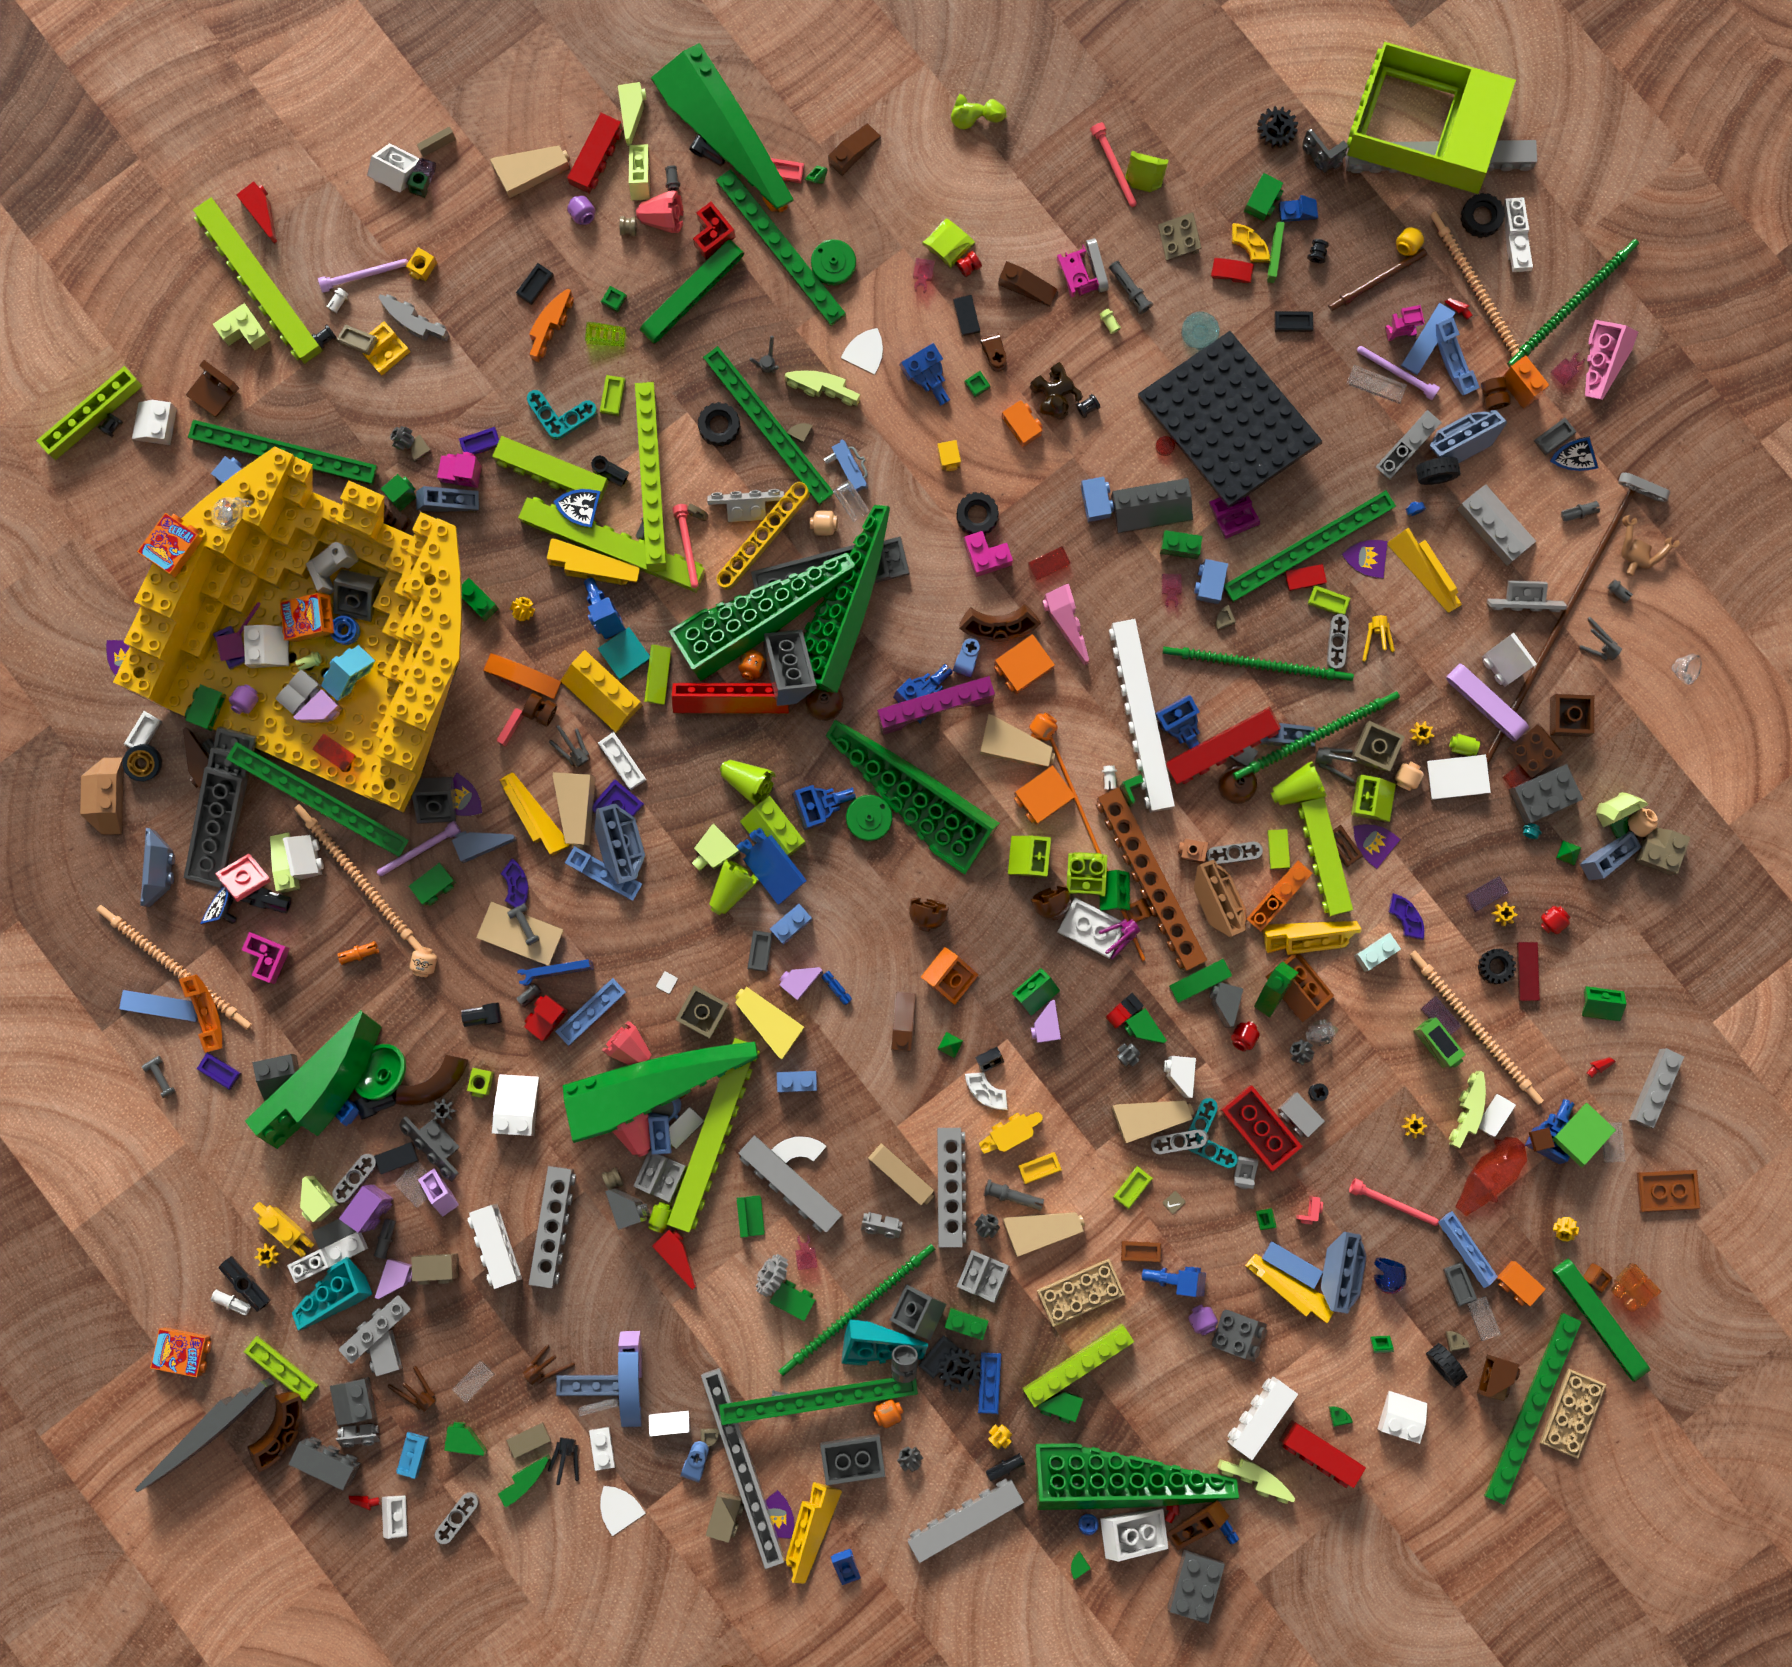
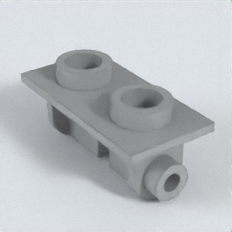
M868 1212V1214L864 1213L861 1230L869 1234H883L891 1239L899 1238L903 1222L899 1221L898 1218L886 1216L883 1223L881 1222L882 1215Z
M360 1425V1432L358 1433L357 1426H345L337 1431L340 1438H336V1441L345 1448L353 1447L354 1444L370 1446L374 1442H380L376 1433H379L378 1425Z

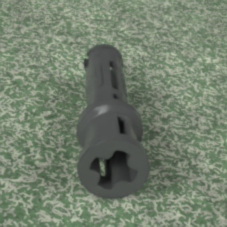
M1115 261L1109 266V269L1128 293L1129 301L1133 302L1138 308V313L1143 314L1153 306V303L1145 297L1143 289L1135 285L1120 262Z
M988 1179L983 1194L985 1197L987 1195L996 1197L1001 1202L1009 1200L1041 1211L1042 1206L1035 1204V1202L1044 1203L1043 1198L1009 1189L1007 1184L999 1185L993 1183L991 1179Z

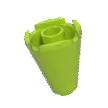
M734 760L725 761L720 767L721 777L755 806L758 805L760 800L766 799L773 788L774 783L771 780L776 775L771 770Z
M1313 761L1308 762L1273 787L1274 792H1271L1274 802H1279L1280 806L1327 797Z
M726 859L722 865L709 902L711 910L718 915H721V913L726 914L758 882V878L754 874L749 876L746 868L730 860L728 862Z

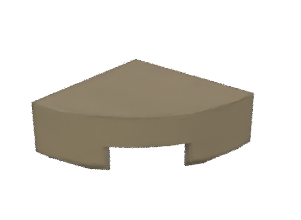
M800 423L791 427L787 433L790 437L804 443L813 425Z
M421 435L415 438L411 447L412 457L415 462L431 452Z
M691 503L687 508L689 515L703 521L707 520V512Z
M1229 605L1225 606L1217 616V631L1236 623Z
M1445 1331L1449 1351L1470 1348L1468 1341L1461 1334L1454 1331Z
M718 1428L701 1429V1442L706 1443L709 1448L716 1443L720 1436Z

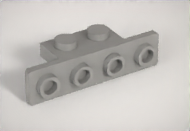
M771 489L768 492L752 490L749 493L734 491L725 495L716 492L708 496L707 503L708 505L727 504L728 522L764 520L766 517L765 501H780L784 496V491L779 489Z
M1508 581L1506 599H1487V604L1494 610L1511 608V610L1521 611L1523 608H1530L1531 611L1549 609L1552 612H1560L1567 609L1564 601L1546 600L1547 582Z
M399 1295L396 1296L383 1309L378 1308L371 1315L373 1318L368 1323L364 1321L356 1328L358 1332L339 1348V1351L350 1363H354L410 1312L411 1308Z

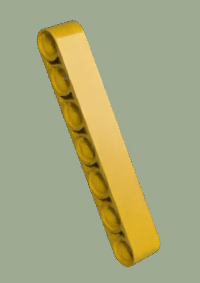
M797 482L791 486L718 573L716 580L722 589L731 590L735 587L808 500L810 492L804 483ZM803 488L805 493L802 496H796V490ZM786 503L793 504L790 511L783 510V506ZM773 518H780V523L778 525H771V520ZM767 532V539L759 540V534ZM749 547L756 548L753 555L746 554V550ZM742 561L743 567L740 570H735L734 564ZM730 576V583L723 585V577Z

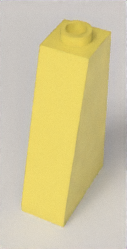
M748 987L745 990L741 988L735 996L737 999L735 1003L776 1055L783 1060L805 1027Z

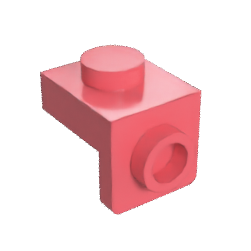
M1309 1196L1308 1216L1296 1215V1219H1301L1303 1224L1311 1225L1313 1221H1318L1319 1213L1322 1214L1323 1202H1320V1197Z

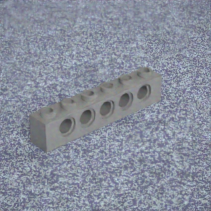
M937 1128L938 1247H962V1243H966V1231H962V1223H966V1211H962V1203H966V1191H962V1183H966L965 1171H962V1163H965V1151L961 1152V1144H965V1132H961V1128ZM954 1142L957 1145L956 1152L948 1153L946 1151L947 1143ZM948 1162L956 1163V1172H947L946 1165ZM953 1181L957 1184V1190L954 1193H949L946 1190L948 1182ZM951 1201L956 1202L958 1206L954 1213H950L946 1209V1205ZM951 1221L956 1222L958 1225L957 1230L953 1233L948 1232L946 1229L947 1224Z
M548 1166L529 1285L554 1288L555 1284L559 1283L560 1273L557 1272L558 1264L561 1265L563 1260V1253L560 1251L561 1245H565L566 1233L563 1232L564 1226L569 1223L570 1213H567L568 1205L572 1204L573 1194L570 1193L571 1185L574 1186L576 1181V1174H573L574 1169ZM558 1182L563 1183L565 1186L561 1194L555 1190V1185ZM554 1202L561 1204V1211L559 1213H555L552 1210ZM552 1221L558 1224V1230L555 1233H552L548 1228L549 1223ZM548 1241L553 1242L555 1245L553 1252H548L545 1249ZM544 1261L551 1263L552 1268L550 1272H545L542 1269Z

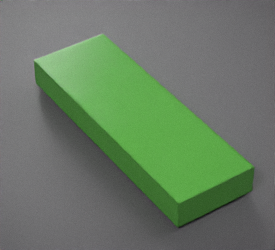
M1284 222L1276 223L1274 228L1267 281L1274 283L1277 277Z

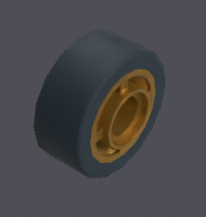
M139 744L131 747L125 753L122 766L129 778L144 782L154 778L160 772L162 758L154 747L148 744ZM139 758L146 760L147 765L145 768L139 766Z

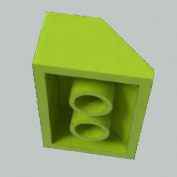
M768 796L755 806L740 821L749 834L761 828L766 837L772 835L788 857L806 844L805 840L771 796Z

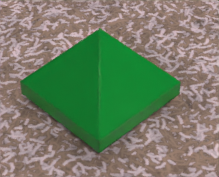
M817 165L805 180L812 183H824L828 169Z
M1563 840L1556 859L1574 866L1581 847Z
M946 1032L938 1050L955 1058L963 1040Z
M1272 1208L1256 1211L1260 1230L1277 1228Z
M1390 1336L1370 1337L1374 1353L1394 1352Z

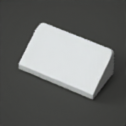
M1496 1094L1484 1112L1478 1129L1490 1137H1495L1516 1105Z
M691 1107L669 1127L670 1141L676 1149L704 1122Z
M689 1411L649 1415L650 1436L690 1432Z
M405 1495L382 1497L384 1538L392 1539L407 1536Z

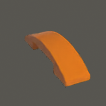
M490 653L483 669L484 672L509 680L553 700L562 683L544 673Z
M197 974L180 978L179 982L185 998L191 997L202 1029V1033L198 1034L204 1053L221 1049V1024L210 992Z

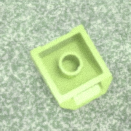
M1621 792L1617 797L1605 803H1599L1596 815L1602 826L1606 827L1647 806L1648 803L1637 796Z

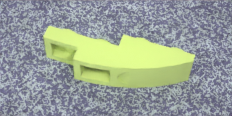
M793 371L785 374V382H787L788 386L797 389V387L801 388L809 396L814 397L816 395L820 397L822 391H825L824 393L831 398L836 396L849 406H852V404L857 406L860 401V394L845 388L846 379L818 371Z
M1476 1071L1470 1075L1467 1082L1469 1086L1460 1095L1459 1101L1461 1103L1459 1106L1466 1110L1465 1112L1462 1111L1457 1120L1459 1125L1457 1129L1452 1130L1449 1136L1451 1140L1449 1145L1455 1148H1461L1467 1133L1476 1134L1481 1123L1486 1097L1485 1078L1482 1071Z
M1241 1458L1239 1465L1219 1460L1218 1468L1222 1470V1474L1233 1477L1234 1474L1241 1476L1240 1480L1252 1483L1254 1480L1253 1488L1258 1490L1257 1494L1268 1498L1269 1494L1276 1496L1277 1501L1288 1504V1501H1295L1294 1496L1282 1482L1257 1464Z

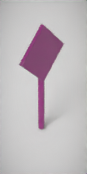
M260 602L256 603L238 632L216 637L221 661L245 656L241 633L244 630V626H247L259 608Z

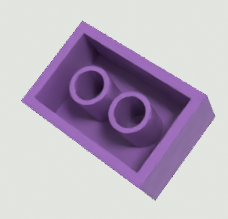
M375 1185L362 1186L339 1219L358 1233L370 1231L371 1229L374 1230L381 1221L379 1217L383 1213L386 1214L391 1208L392 1204L390 1202L393 1198Z

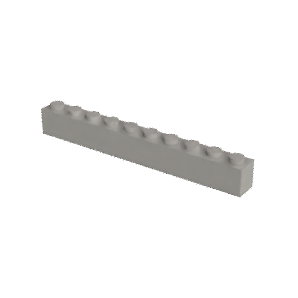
M1536 140L1496 141L1487 172L1494 169H1501L1502 171H1511L1512 169L1529 171L1533 169L1537 163ZM1439 141L1391 143L1435 155ZM1349 148L1346 151V171H1351L1352 173H1361L1362 171H1370L1371 173H1379L1381 171L1399 172L1398 170L1347 156Z
M722 1368L703 1373L701 1378L764 1567L767 1569L784 1563L785 1557L740 1423L721 1425L718 1405L733 1402Z

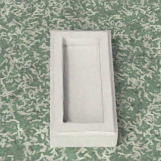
M143 711L124 744L130 748L139 744H149L162 721Z

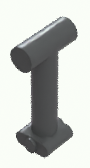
M523 903L507 913L510 919L514 917L518 919L527 937L525 942L527 946H530L539 941L540 938L538 935L533 934L523 912L528 910L526 904Z
M157 1056L142 1065V1068L145 1072L151 1069L163 1091L160 1093L162 1098H167L176 1091L174 1087H169L158 1066L163 1060L160 1056Z

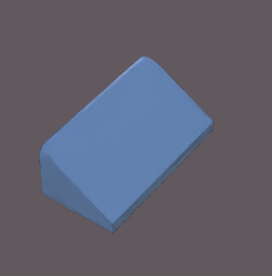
M649 1113L648 1122L652 1155L671 1153L668 1115Z

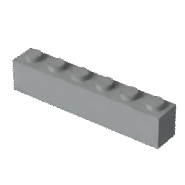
M755 1135L739 1152L741 1155L739 1159L746 1166L751 1164L756 1169L754 1173L762 1180L765 1177L770 1181L769 1186L776 1193L781 1191L785 1195L783 1199L790 1206L795 1204L799 1208L797 1212L805 1219L809 1217L813 1220L814 1223L812 1225L820 1233L823 1230L827 1232L842 1216L833 1205Z
M1005 1478L996 1484L997 1487L990 1491L988 1488L978 1494L980 1497L974 1501L972 1498L961 1504L962 1507L955 1511L953 1508L944 1514L945 1517L938 1521L936 1518L927 1523L928 1527L922 1531L917 1529L911 1532L908 1543L919 1563L1023 1504L1024 1501L1012 1479L1007 1481Z

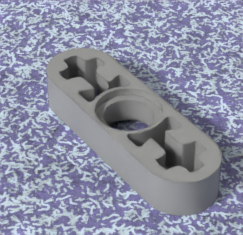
M1095 238L1086 240V250L1094 278H1097L1099 283L1098 292L1108 291V280Z
M1621 473L1618 484L1657 501H1668L1670 495L1668 489L1630 473Z
M1343 614L1335 615L1330 621L1327 665L1335 670L1342 668L1346 659L1349 620ZM1338 619H1341V622L1344 623L1340 627V632H1344V634L1333 633V631L1336 632L1338 630V624H1335ZM1340 637L1343 645L1341 647L1334 646L1333 638ZM1331 650L1342 651V653H1338L1337 659L1341 660V662L1337 666L1331 661L1335 657L1336 652H1331Z
M1258 842L1217 846L1207 851L1206 860L1207 862L1214 860V858H1210V855L1213 854V851H1216V854L1224 853L1222 849H1226L1225 857L1227 860H1224V856L1217 858L1216 862L1218 865L1256 860L1262 855L1263 849ZM1251 846H1254L1255 849H1258V852L1255 853V856L1252 853H1246V858H1243L1244 852L1242 847H1245V851L1250 850ZM1231 848L1239 850L1240 855L1237 859L1229 856Z
M1198 1129L1159 1136L1152 1140L1151 1148L1156 1154L1200 1148L1208 1143V1134L1204 1130ZM1197 1133L1204 1137V1140H1201V1144L1198 1141L1190 1142L1192 1146H1189V1138L1196 1137ZM1177 1136H1181L1185 1140V1144L1181 1148L1175 1145L1174 1141ZM1168 1137H1170V1145L1173 1148L1172 1150H1170V1146L1163 1147V1151H1161L1160 1148L1156 1147V1144L1159 1143V1140H1161L1162 1143L1169 1142Z
M364 1154L357 1160L334 1188L332 1195L335 1201L342 1203L350 1200L377 1167L374 1155ZM371 1158L372 1160L370 1163L372 1164V1166L365 1167V1169L363 1170L364 1172H366L365 1175L361 1170L356 1169L358 1166L359 1168H362L365 1165V1162L363 1161L364 1159ZM354 1172L360 1175V1181L357 1184H353L350 1181V1175ZM346 1181V1183L354 1189L351 1190V1188H348L345 1192V1195H347L346 1198H339L338 1196L340 1195V1193L338 1192V1190H344L347 1187V1185L344 1184V1182Z
M468 1492L461 1497L435 1532L437 1542L447 1544L454 1538L479 1505L477 1494ZM472 1497L474 1499L472 1501L474 1506H468L465 1511L458 1508L459 1505L463 1508L467 1503L465 1498L469 1499ZM455 1512L460 1513L463 1517L462 1522L459 1524L452 1521V1515ZM449 1525L453 1527L447 1534L449 1539L447 1537L442 1539L440 1530L445 1531Z

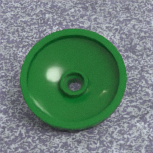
M390 1044L374 1046L366 1069L355 1087L357 1093L368 1100H380L391 1095L400 1086L405 1076L406 1060L403 1053Z

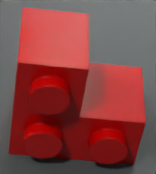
M711 201L696 212L697 219L704 227V230L693 238L694 246L705 260L711 257L726 241L736 238L732 226Z
M548 995L540 996L534 1004L536 1006L534 1009L535 1013L531 1012L524 1021L526 1023L524 1027L543 1042L546 1041L568 1013L567 1009Z

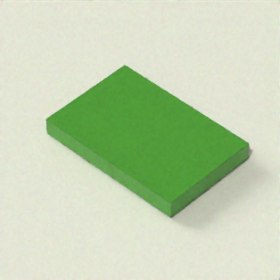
M1586 1102L1557 1133L1553 1141L1582 1168L1616 1129Z

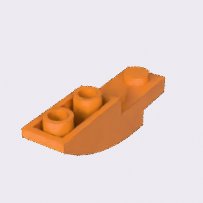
M566 289L556 296L535 321L529 334L531 340L534 341L530 352L532 360L539 362L541 357L545 356L547 351L546 343L553 336L554 330L552 328L560 330L561 326L565 325L567 310L574 303L571 290Z
M1298 860L1246 919L1261 932L1313 872Z

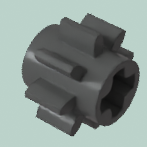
M406 426L396 427L390 435V439L394 441L392 446L399 450L409 449L414 442V436L411 435L412 430Z
M1302 1039L1299 1042L1293 1043L1290 1048V1053L1293 1055L1291 1060L1301 1065L1310 1062L1315 1053L1311 1049L1313 1045Z
M1124 1043L1117 1049L1120 1053L1116 1057L1125 1067L1129 1064L1133 1067L1140 1061L1137 1057L1141 1053L1132 1043L1128 1046Z
M444 1098L440 1104L439 1102H434L436 1107L431 1110V1112L436 1114L434 1120L441 1118L442 1123H445L446 1118L453 1120L452 1112H457V1110L451 1107L454 1102L446 1104V1099ZM443 1106L445 1109H448V1113H444V1116L443 1113H440V1109H443Z
M981 1214L974 1224L977 1226V1233L984 1238L988 1236L993 1238L1000 1229L998 1219L992 1214H987L986 1216Z
M908 1446L900 1451L897 1461L905 1472L908 1469L913 1472L919 1469L923 1457L916 1447L911 1449Z

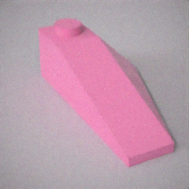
M1595 320L1588 343L1590 345V355L1587 358L1589 372L1586 374L1585 396L1603 400L1631 353L1638 331L1626 325Z
M1066 584L1045 594V600L1042 603L1045 612H1049L1053 622L1082 663L1086 665L1089 663V657L1084 638L1079 634L1081 632L1079 619L1074 617L1076 607L1069 584Z

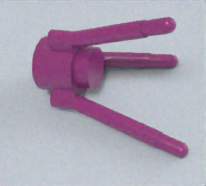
M1124 919L1118 924L1099 931V934H1103L1122 927L1120 931L1123 936L1105 951L1106 954H1109L1119 946L1111 955V960L1141 932L1138 925L1132 919L1128 922Z

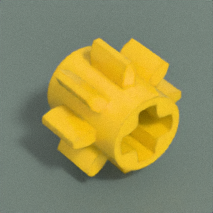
M525 597L516 598L510 607V610L513 611V617L519 621L529 620L535 612V609L532 608V601Z
M1426 721L1421 726L1416 722L1414 724L1416 729L1409 730L1413 734L1410 740L1417 741V746L1423 741L1427 745L1429 743L1428 738L1434 737L1431 734L1433 726H1426ZM1419 732H1425V734L1422 736L1418 735Z
M1504 902L1502 907L1499 904L1495 905L1497 910L1491 913L1495 915L1496 919L1494 922H1502V927L1506 926V921L1513 924L1512 918L1518 916L1513 911L1515 906L1509 907L1507 902ZM1504 911L1505 913H1507L1508 917H1504V915H1501V912Z
M1415 1114L1411 1115V1119L1405 1117L1406 1123L1401 1126L1406 1129L1405 1136L1411 1133L1413 1139H1416L1418 1133L1424 1135L1422 1130L1427 1127V1125L1422 1123L1424 1118L1416 1119ZM1410 1124H1418V1128L1414 1130L1410 1128Z
M1570 1217L1558 1218L1557 1223H1554L1553 1227L1556 1237L1565 1242L1574 1240L1579 1232V1227H1576L1577 1222Z
M265 1243L264 1249L257 1248L259 1253L254 1258L259 1259L260 1263L258 1266L266 1264L267 1268H271V1262L279 1263L276 1258L281 1253L276 1252V1245L269 1248V1244ZM270 1252L269 1257H271V1259H265L266 1254L264 1253Z
M995 1424L989 1431L991 1436L988 1439L997 1449H1000L1001 1446L1006 1449L1012 1443L1010 1437L1013 1434L1003 1424L1000 1427Z

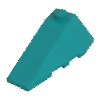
M348 1257L331 1266L323 1280L316 1283V1288L309 1296L306 1295L294 1309L292 1315L298 1331L350 1308L372 1295L367 1277Z
M849 1320L844 1335L841 1362L842 1364L860 1366L868 1365L867 1362L879 1361V1364L886 1363V1360L892 1359L893 1350L900 1345L913 1347L917 1351L918 1359H923L928 1343L868 1321Z

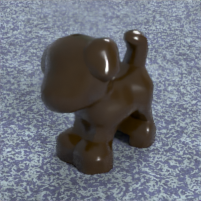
M1058 362L1051 367V372L1049 373L1052 378L1058 380L1047 382L1040 375L1030 383L1029 387L1034 393L1043 392L1047 398L1039 407L1040 413L1062 420L1068 415L1069 409L1068 401L1063 396L1072 393L1075 395L1076 402L1081 401L1083 396L1081 391L1074 386L1073 381L1067 376L1062 363Z

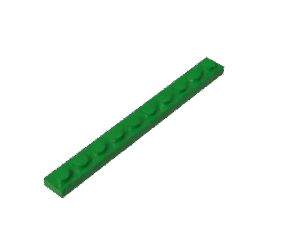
M730 169L716 179L719 187L828 324L832 326L846 315L845 311L814 275L813 271L734 172Z
M717 346L706 354L703 360L799 481L807 486L811 496L818 505H821L833 496L834 491L722 350Z
M197 420L192 421L188 434L190 440L258 457L273 447H277L301 460L313 464L314 471L373 485L378 466Z
M1386 490L1224 584L1223 588L1233 603L1391 511L1396 505Z
M237 742L226 758L229 762L397 857H400L409 841Z
M1561 1313L1484 1496L1503 1505L1505 1504L1582 1321Z
M892 1377L719 1404L718 1406L721 1425L918 1395L916 1378L911 1382L901 1383Z

